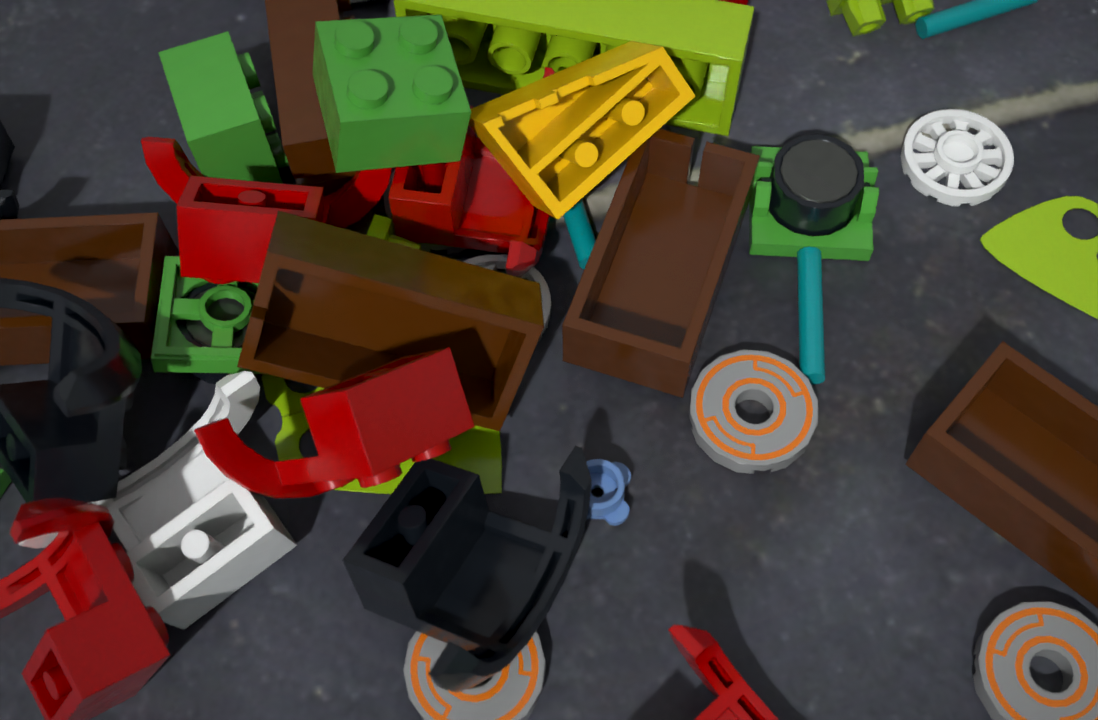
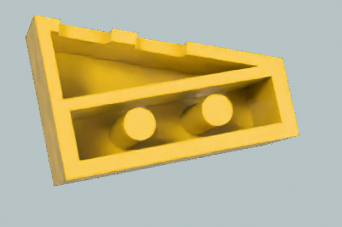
M630 41L472 108L469 126L529 202L558 220L696 95L663 46Z

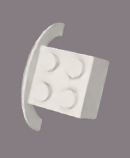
M251 371L230 374L216 383L215 395L203 416L182 438L157 458L118 481L116 498L88 502L107 507L115 521L113 530L127 550V555L134 570V581L132 584L144 606L153 607L159 613L164 623L183 630L297 546L265 497L246 490L224 476L206 456L194 432V429L222 418L229 419L237 435L250 420L260 394V385ZM59 532L30 538L18 544L35 549L46 548Z

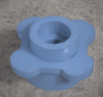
M603 459L586 461L592 480L591 491L596 487L604 491L601 497L590 495L586 520L603 519L612 526L622 524L627 520L630 512L629 505L624 501L625 487L631 481L630 470L620 462L611 463Z

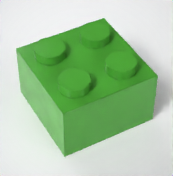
M442 15L315 21L313 79L336 173L458 162L461 160L471 109Z
M229 31L158 52L187 143L201 174L204 177L283 184L278 169L289 166L278 133L267 136L265 134L277 129L262 90L252 94L250 92L251 89L261 85L249 52L236 54Z

